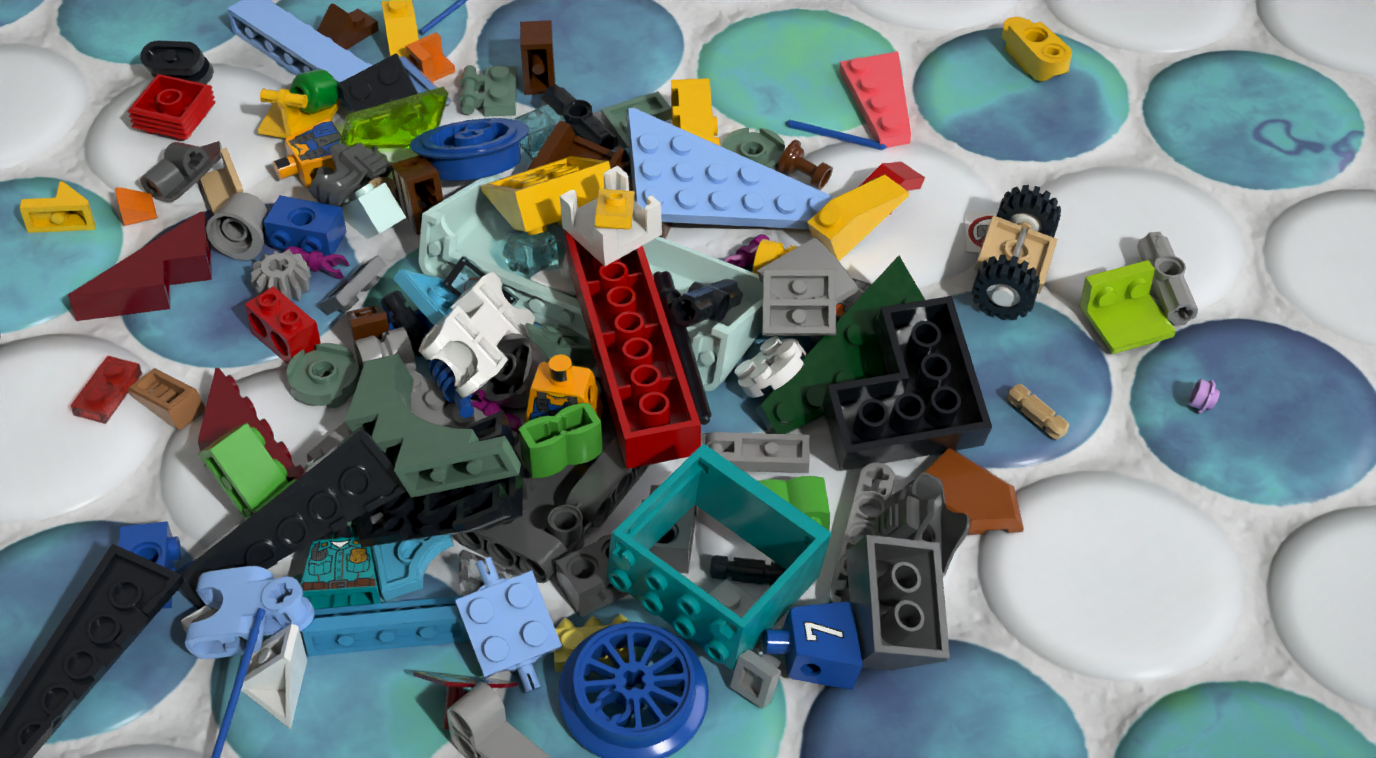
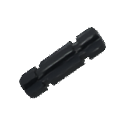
M395 290L382 299V303L388 312H393L392 318L398 328H405L412 342L411 346L417 356H422L419 348L423 338L426 336L423 334L425 329L411 307H406L404 304L407 301L401 291Z
M722 555L712 556L710 563V576L712 578L726 579V576H732L734 581L763 584L764 580H768L769 585H773L786 571L775 561H771V565L765 564V560L734 557V560L731 561L728 560V556Z

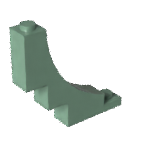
M398 354L365 361L345 422L352 433L360 426H363L394 463V471L411 498L519 475L521 463L505 436L479 441L473 429L439 426L427 422L412 413L411 392L414 380Z

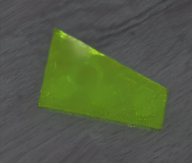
M443 86L347 114L340 142L349 147L362 143L367 149H371L374 145L378 149L411 148L410 144L413 139L428 130L440 126L449 93Z

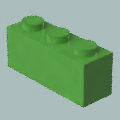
M248 423L232 428L198 453L243 518L289 483L286 479L288 474L284 466L277 459H272L264 447L266 443L263 436L256 428L250 427Z

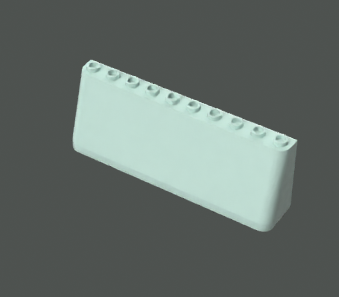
M496 174L480 178L422 213L419 266L424 274L446 279L463 256L485 275L494 271L501 278L502 288L516 298L512 305L520 309L528 308L535 315L534 322L541 325L546 324L558 329V324L589 339L577 295L564 293L531 281L533 275L559 257L565 258L566 251L538 240V234L527 235V232L513 229L482 192L480 185L505 177ZM657 237L643 245L652 275L657 271L661 273L668 271L672 275L675 289L681 293V296L687 293L689 287L695 281L709 285L726 278L736 281L739 290L743 293L741 304L731 308L722 322L716 323L707 319L687 327L705 391H713L725 381L763 329V283L760 282L759 276L756 273L662 237ZM464 266L461 270V273L467 274L471 281L477 282L482 278L468 266Z

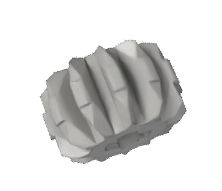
M275 249L274 254L270 256L262 254L261 261L253 263L251 283L257 295L274 286L289 300L300 301L301 294L309 292L310 268L301 254H292L290 249L283 253H278Z

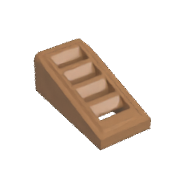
M153 368L127 389L133 398L178 430H182L205 411V405L195 388L156 368Z

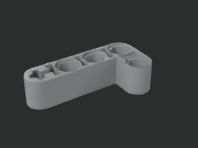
M484 682L477 683L447 709L452 742L465 758H551L506 721L502 700Z

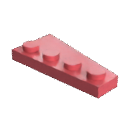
M899 52L841 61L839 72L875 141H878L880 145H886L887 148L910 144L911 129Z

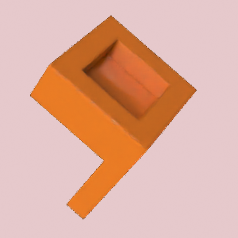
M433 33L406 45L407 58L432 82L455 72V65L443 55L441 36L438 33Z

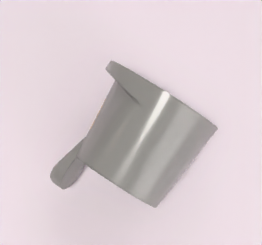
M239 192L233 194L208 220L206 233L209 241L218 251L234 259L247 261L255 258L261 253L264 245L262 231L265 230L263 221L268 215L266 206L258 197L250 193Z

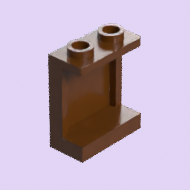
M560 120L527 169L530 170L573 156L609 161L611 169L619 166L629 176L631 164L626 149L619 147L614 152L575 135L570 124Z

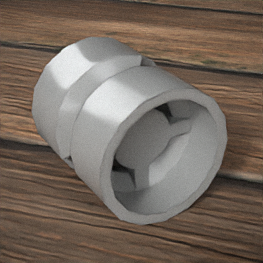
M404 327L383 332L382 339L380 340L373 335L354 341L355 353L361 372L365 361L394 354L400 356L408 371H416L417 367L413 349Z

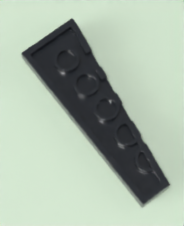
M360 426L179 569L177 573L181 574L184 579V583L180 588L200 608L205 603L196 592L199 576L202 573L246 566H258L269 569L278 564V561L312 545L314 541L324 535L348 525L349 521L365 512L369 513L407 492L394 471V463L363 426Z
M112 544L0 714V758L34 757L182 586L184 579L181 574L117 545Z

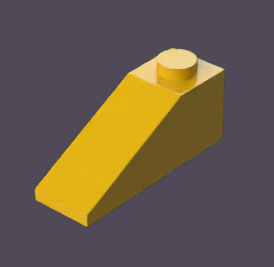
M883 175L830 200L807 222L811 235L822 242L840 261L909 196V192L886 175Z

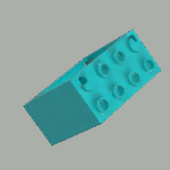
M703 443L612 532L606 577L617 590L627 592L637 599L648 613L655 616L658 615L672 625L676 633L682 638L691 639L703 648L713 661L723 663L731 670H734L739 655L748 649L752 651L762 640L764 630L772 629L819 578L832 533ZM694 505L786 569L742 618L649 551Z

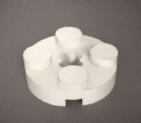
M777 336L771 337L761 345V352L751 360L742 362L735 369L734 373L738 377V384L747 396L752 398L763 396L764 394L761 389L770 385L773 390H776L798 373L804 364L800 357H806V352L796 339L790 338L780 341Z

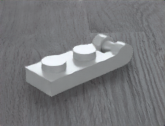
M713 432L705 437V445L743 471L809 473L810 435Z

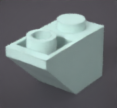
M369 183L351 193L344 201L346 205L342 206L344 220L367 239L380 234L406 218L386 183L374 188L372 183Z

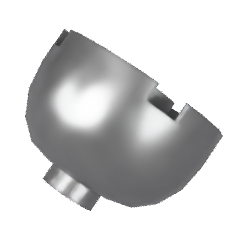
M511 333L503 336L497 347L506 356L508 361L497 375L479 389L485 392L486 396L484 397L489 401L506 408L518 409L528 406L530 389L540 363L549 362L545 351L531 339L522 334Z

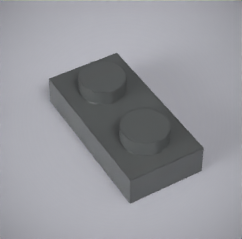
M379 255L362 263L319 306L327 315L338 310L345 313L359 301L356 295L362 289L366 292L380 281L378 274L387 265Z

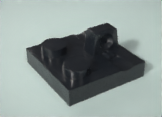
M397 53L340 82L371 141L428 112Z

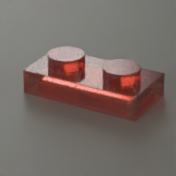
M107 356L71 404L73 415L106 424L128 394V387L134 384L142 375L140 364Z

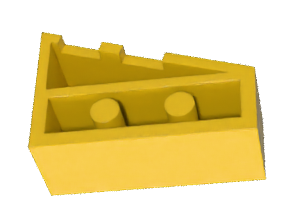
M710 78L671 80V124L720 146L719 137H714L718 136L717 116L713 117Z

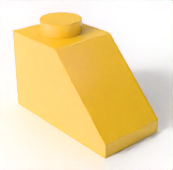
M412 0L381 1L389 54L392 56L397 53L399 57H407L406 45L419 40Z

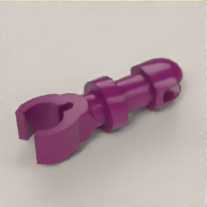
M764 234L756 236L749 242L748 246H741L736 251V255L727 257L724 262L743 269L744 266L752 265L760 241L762 239L770 240L769 237Z
M289 246L284 250L285 252L290 249L292 254H301L311 271L318 272L321 269L336 279H342L344 276L340 269L335 270L332 266L335 267L338 264H344L346 267L350 266L346 258L339 254L323 256L322 252L312 251L309 253L295 246Z
M478 389L473 393L474 397L479 398L480 402L477 400L472 401V406L481 410L485 416H490L503 410V406L493 403L484 397L486 395L482 390ZM504 412L511 430L519 435V428L522 426L521 420L512 413L507 414Z

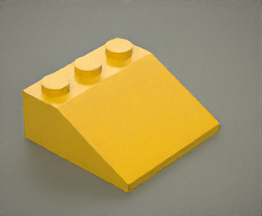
M570 156L480 186L484 195L513 229L527 232V235H535L545 232L547 230L546 225L558 221V224L562 225L560 196L570 190L576 191L577 208L598 198L599 189H604L603 175L611 168L609 161Z

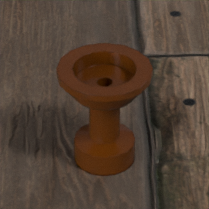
M796 139L793 140L783 152L777 166V172L793 174L799 170L811 177L810 184L819 190L823 189L832 175L833 167L824 162L816 166L804 159L805 153L801 148V142Z

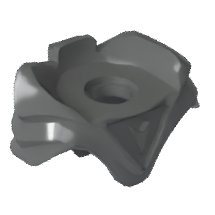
M337 143L330 147L336 169L319 167L309 191L319 203L340 206L351 193L368 185L371 180L378 177H388L392 172L391 165L396 162L388 161L386 155L381 154L376 145L372 146L371 149H367L362 143H357L351 147L343 143Z
M926 472L918 474L916 479L907 484L903 490L890 495L885 500V511L875 518V536L924 541L921 536L925 529H927L931 535V542L940 543L943 577L947 573L955 551L966 538L970 527V517L968 515L954 513L947 509L942 481Z

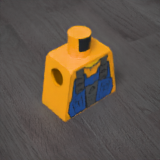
M330 117L286 138L285 145L288 156L273 161L274 170L280 180L296 174L303 186L309 189L319 167L336 169L330 147L337 143L349 145Z
M562 354L551 357L549 362L540 363L531 385L525 423L543 416H555L562 409L579 403H590L601 420L603 405L593 371L589 368L572 366L571 359Z

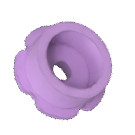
M1199 379L1190 393L1188 405L1198 409L1197 413L1199 414L1206 409L1211 411L1215 407L1220 395V391L1215 389L1216 383L1213 380L1208 382Z

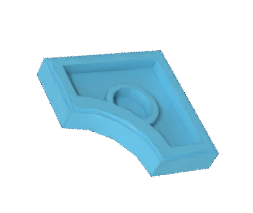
M452 535L430 536L426 539L372 546L380 590L385 601L423 589V577L429 563L439 553L454 546Z

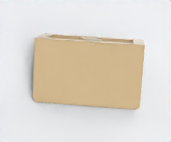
M227 148L220 149L224 168L207 172L200 179L212 215L233 194L244 193Z

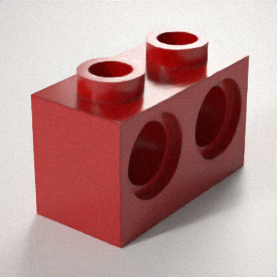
M274 286L245 303L251 333L285 363L289 364L290 360L298 352L305 350L306 354L316 350L315 345L321 344L317 322Z

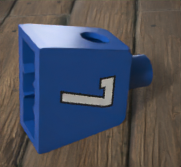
M846 601L793 607L789 609L782 630L765 629L763 632V653L785 655L787 675L791 679L843 689L854 688L863 663L852 602Z

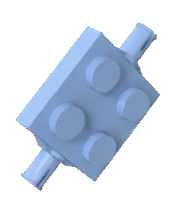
M492 557L485 558V564L489 574L486 571L483 560L475 563L484 585L475 593L455 600L484 679L503 671H518L525 693H529L532 691V687L527 675L531 679L534 690L542 687L533 664L542 656L561 649L562 645L533 572L529 571L514 578L499 579Z

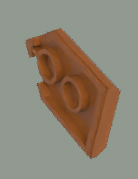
M948 448L924 471L942 481L947 509L954 513H964L970 517L968 535L985 534L986 530L1006 529L1007 533L1023 532L1024 527L1015 488L1005 480L951 448Z

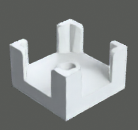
M619 166L604 173V189L629 191L628 175ZM570 190L560 196L562 228L604 266L662 235L661 203L652 195L647 197L645 209L634 201L632 228L630 230L598 228L595 226L598 198L577 208L575 190Z

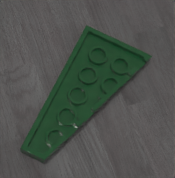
M899 255L836 322V335L823 336L811 351L806 354V357L802 359L804 364L798 373L786 384L773 390L758 406L756 410L770 434H789L825 415L822 403L827 385L888 375L875 331L881 307L925 300Z

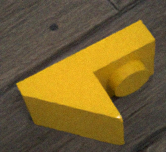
M63 181L59 182L56 198L21 200L19 209L28 233L95 230L96 228L89 201Z

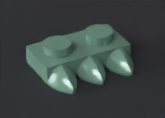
M529 323L525 324L528 338L545 351L548 360L555 355L562 354L568 356L572 363L582 365L583 362H596L590 340L578 332L558 324V329L546 324H542V329Z

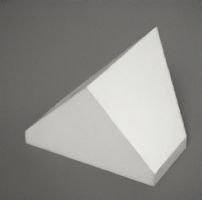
M291 623L262 642L260 650L252 654L241 689L244 694L289 729L292 727L307 664V657L298 626Z

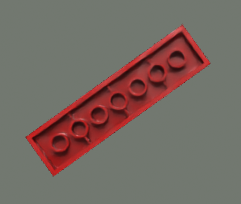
M564 230L567 263L626 469L690 457L701 446V423L643 246L604 266Z

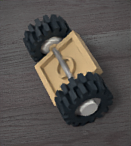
M1023 185L1021 191L1018 186L1012 188L1011 193L1007 191L1001 200L997 216L993 215L989 223L974 268L978 272L972 287V295H974V303H980L979 309L982 312L988 309V315L994 317L995 313L1000 314L999 319L1006 320L1007 315L1010 316L1011 320H1017L1018 315L1022 318L1027 316L1028 311L1031 312L1037 293L1040 294L1044 286L1058 240L1054 237L1061 217V207L1057 206L1058 200L1055 197L1049 199L1051 193L1047 190L1043 194L1039 193L1041 187L1035 186L1034 190L1031 191L1029 190V185Z

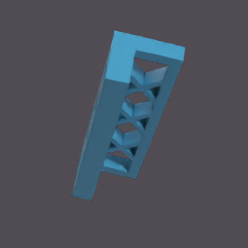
M464 596L314 609L315 615L312 622L302 630L307 655L318 656L469 642V637L455 603V600Z

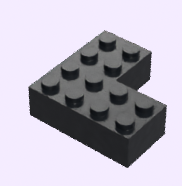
M952 296L881 307L875 331L888 375L827 385L822 403L840 471L865 467L871 463H889L944 453L948 448L957 451L984 446L992 429V424Z

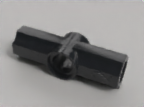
M557 84L546 89L545 94L541 97V106L558 122L561 120L570 124L575 135L609 150H613L617 146V136L592 114V105L589 102L576 100L566 89L559 87Z
M726 278L709 285L695 281L689 287L687 293L673 299L670 312L674 315L676 323L684 327L692 326L707 319L720 323L731 308L741 304L743 293L739 290L738 283Z

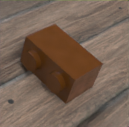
M552 20L520 22L525 95L545 94L548 87L555 85Z

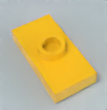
M599 189L595 226L598 228L630 230L632 228L635 191Z

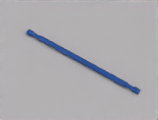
M258 608L256 621L247 641L211 758H220L258 638L260 623L266 612L265 609Z

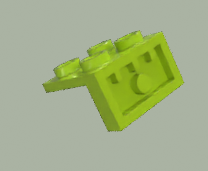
M1149 260L1085 277L1079 307L1113 354L1175 336V328L1149 295L1155 271Z

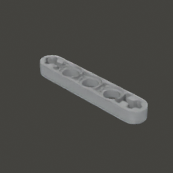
M868 464L863 467L860 473L829 590L828 603L843 601L846 588L849 589L848 573L844 570V567L847 566V551L856 544L852 537L858 534L875 535V518L885 511V500L893 493L894 472L886 464ZM875 479L881 480L878 493L871 491L872 483ZM865 505H873L880 512L875 515H866L860 511V508Z

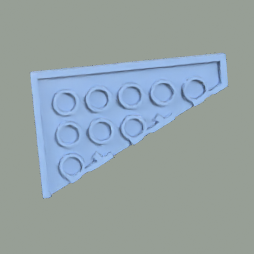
M628 108L626 121L633 191H635L634 201L645 209L647 197L652 195L661 203L662 222L809 229L807 222L832 200V196L636 108Z

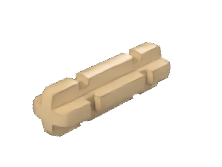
M1017 384L1009 390L1008 401L1016 408L1022 407L1020 411L1041 429L1046 427L1045 432L1053 439L1059 440L1067 434L1069 423L1060 415L1055 417L1056 412L1035 394L1030 396L1031 391L1023 384Z

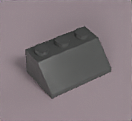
M865 535L847 551L849 598L853 604L863 663L862 668L897 670L948 661L950 659L940 543Z

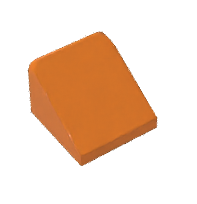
M120 187L115 188L124 226L158 218L151 193Z

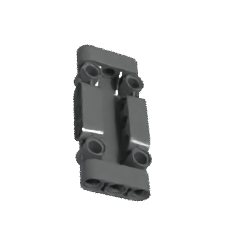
M597 364L591 371H593L603 405V414L600 420L603 452L589 462L567 465L560 472L544 478H532L523 463L522 517L515 519L509 524L499 525L489 530L455 534L458 540L467 548L487 558L492 557L493 561L519 574L532 571L538 583H546L555 573V561L563 558V556L571 551H578L583 548L584 535L592 526L600 527L608 519L649 466L645 465L626 469ZM519 441L514 447V449L521 458V448Z

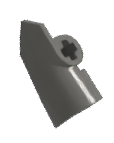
M220 141L201 147L180 142L171 143L165 149L164 159L160 160L140 178L142 187L147 193H151L152 197L156 200L174 201L179 199L222 158Z

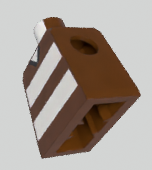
M418 155L393 163L391 171L399 206L415 233L420 235L422 213L444 201L438 170L425 157ZM418 202H424L427 206L422 209Z

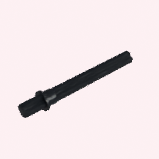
M657 271L653 274L654 282L700 423L706 425L710 422L709 418L712 413L687 327L677 324L674 315L670 312L673 299L681 297V293L675 289L672 275L668 271L662 273Z

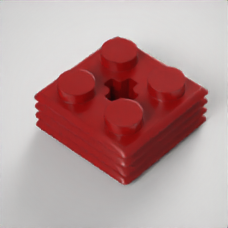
M157 74L127 110L130 113L129 118H132L130 120L133 123L131 127L145 130L149 134L158 133L171 136L176 140H187L216 103L213 100L215 96L212 95L214 93L211 90L212 86Z

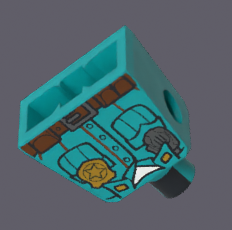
M346 525L335 532L332 531V539L316 540L313 542L300 585L303 589V597L309 599L314 609L381 603L370 546L363 547L359 537H356V531L353 527Z

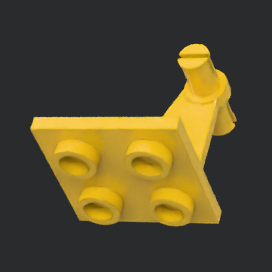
M262 88L260 101L273 104L260 124L258 133L287 138L330 117L332 120L341 105V100L337 98V102L332 108L308 114L299 109L307 107V95L290 93L289 89L283 88L279 91Z

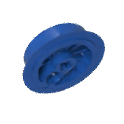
M506 118L460 121L420 134L413 139L410 147L414 153L425 157L438 170L440 180L461 181L479 179L505 172L515 167L521 161L520 141L527 136L529 127L521 121Z
M626 622L611 625L585 638L573 650L565 662L558 686L559 708L567 728L583 747L601 758L669 757L683 748L697 733L704 720L709 698L708 682L704 668L690 646L674 633L656 625L642 622ZM623 647L628 649V663L623 661L616 649ZM634 647L647 648L640 662L635 660ZM653 653H659L664 656V658L653 665L647 666ZM608 656L617 669L598 660ZM670 666H672L673 669L677 670L679 673L669 675H657ZM591 671L609 678L585 681ZM637 683L641 684V690L637 687L632 688L630 691L626 689L627 684L632 687ZM681 686L683 695L679 697L658 687ZM601 692L597 696L595 703H589L586 697L587 693ZM652 698L674 707L675 710L669 716H664ZM609 703H618L623 706L625 712L608 717L603 713L602 709ZM646 707L657 723L643 727L641 725L640 710ZM634 714L635 727L626 728L631 721L632 715Z

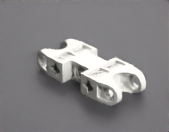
M494 271L484 275L462 293L451 306L452 311L433 326L423 338L419 348V352L427 360L439 359L451 368L456 381L454 386L457 393L463 399L476 392L497 375L508 361L506 356L497 348L502 337L511 333L522 334L526 337L525 324L533 325L535 321V315L528 308H516L507 301L502 292L503 283L501 278Z

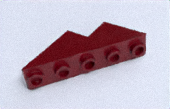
M205 211L197 213L69 293V304L72 307L76 321L171 309L170 285L212 280L211 242L206 233L207 219Z
M215 368L197 441L200 451L232 428L248 423L250 427L256 428L261 433L266 443L265 449L272 459H277L284 466L288 474L286 479L288 482H291L304 471V468L300 464L295 466L292 463V458L286 445L282 441L278 443L275 441L269 423L264 418L258 419L253 403L249 397H241L234 378L230 374L225 376L220 368Z

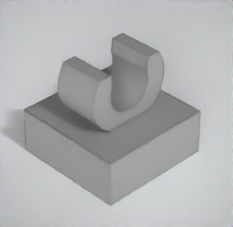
M746 650L738 657L730 688L763 709L772 702L781 670L777 667L781 661L771 654H763L760 657L751 650Z

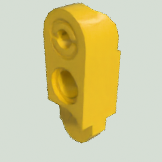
M1010 17L1005 20L1001 37L1006 42L1005 50L1027 75H1031L1040 82L1050 80L1055 75L1069 73L1072 50L1041 21L1033 24L1029 19L1026 20L1022 17Z

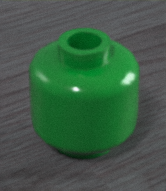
M315 69L298 74L293 79L290 93L307 95V107L299 109L305 113L312 114L332 108L337 102L339 88L337 81L328 71Z

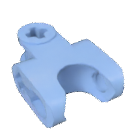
M246 566L205 572L199 576L196 592L208 607L219 610L211 617L189 625L185 646L194 656L200 659L243 655L251 629L256 621L257 610L262 608L266 612L260 623L258 638L253 653H256L262 646L263 636L274 635L291 623L298 626L300 631L308 627L315 615L314 607L309 599L303 597V589L297 579L285 576L274 579L273 574L262 567Z

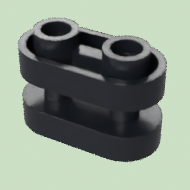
M156 40L145 45L141 51V62L151 72L153 77L161 74L202 84H207L213 77L214 70L199 47L192 42Z

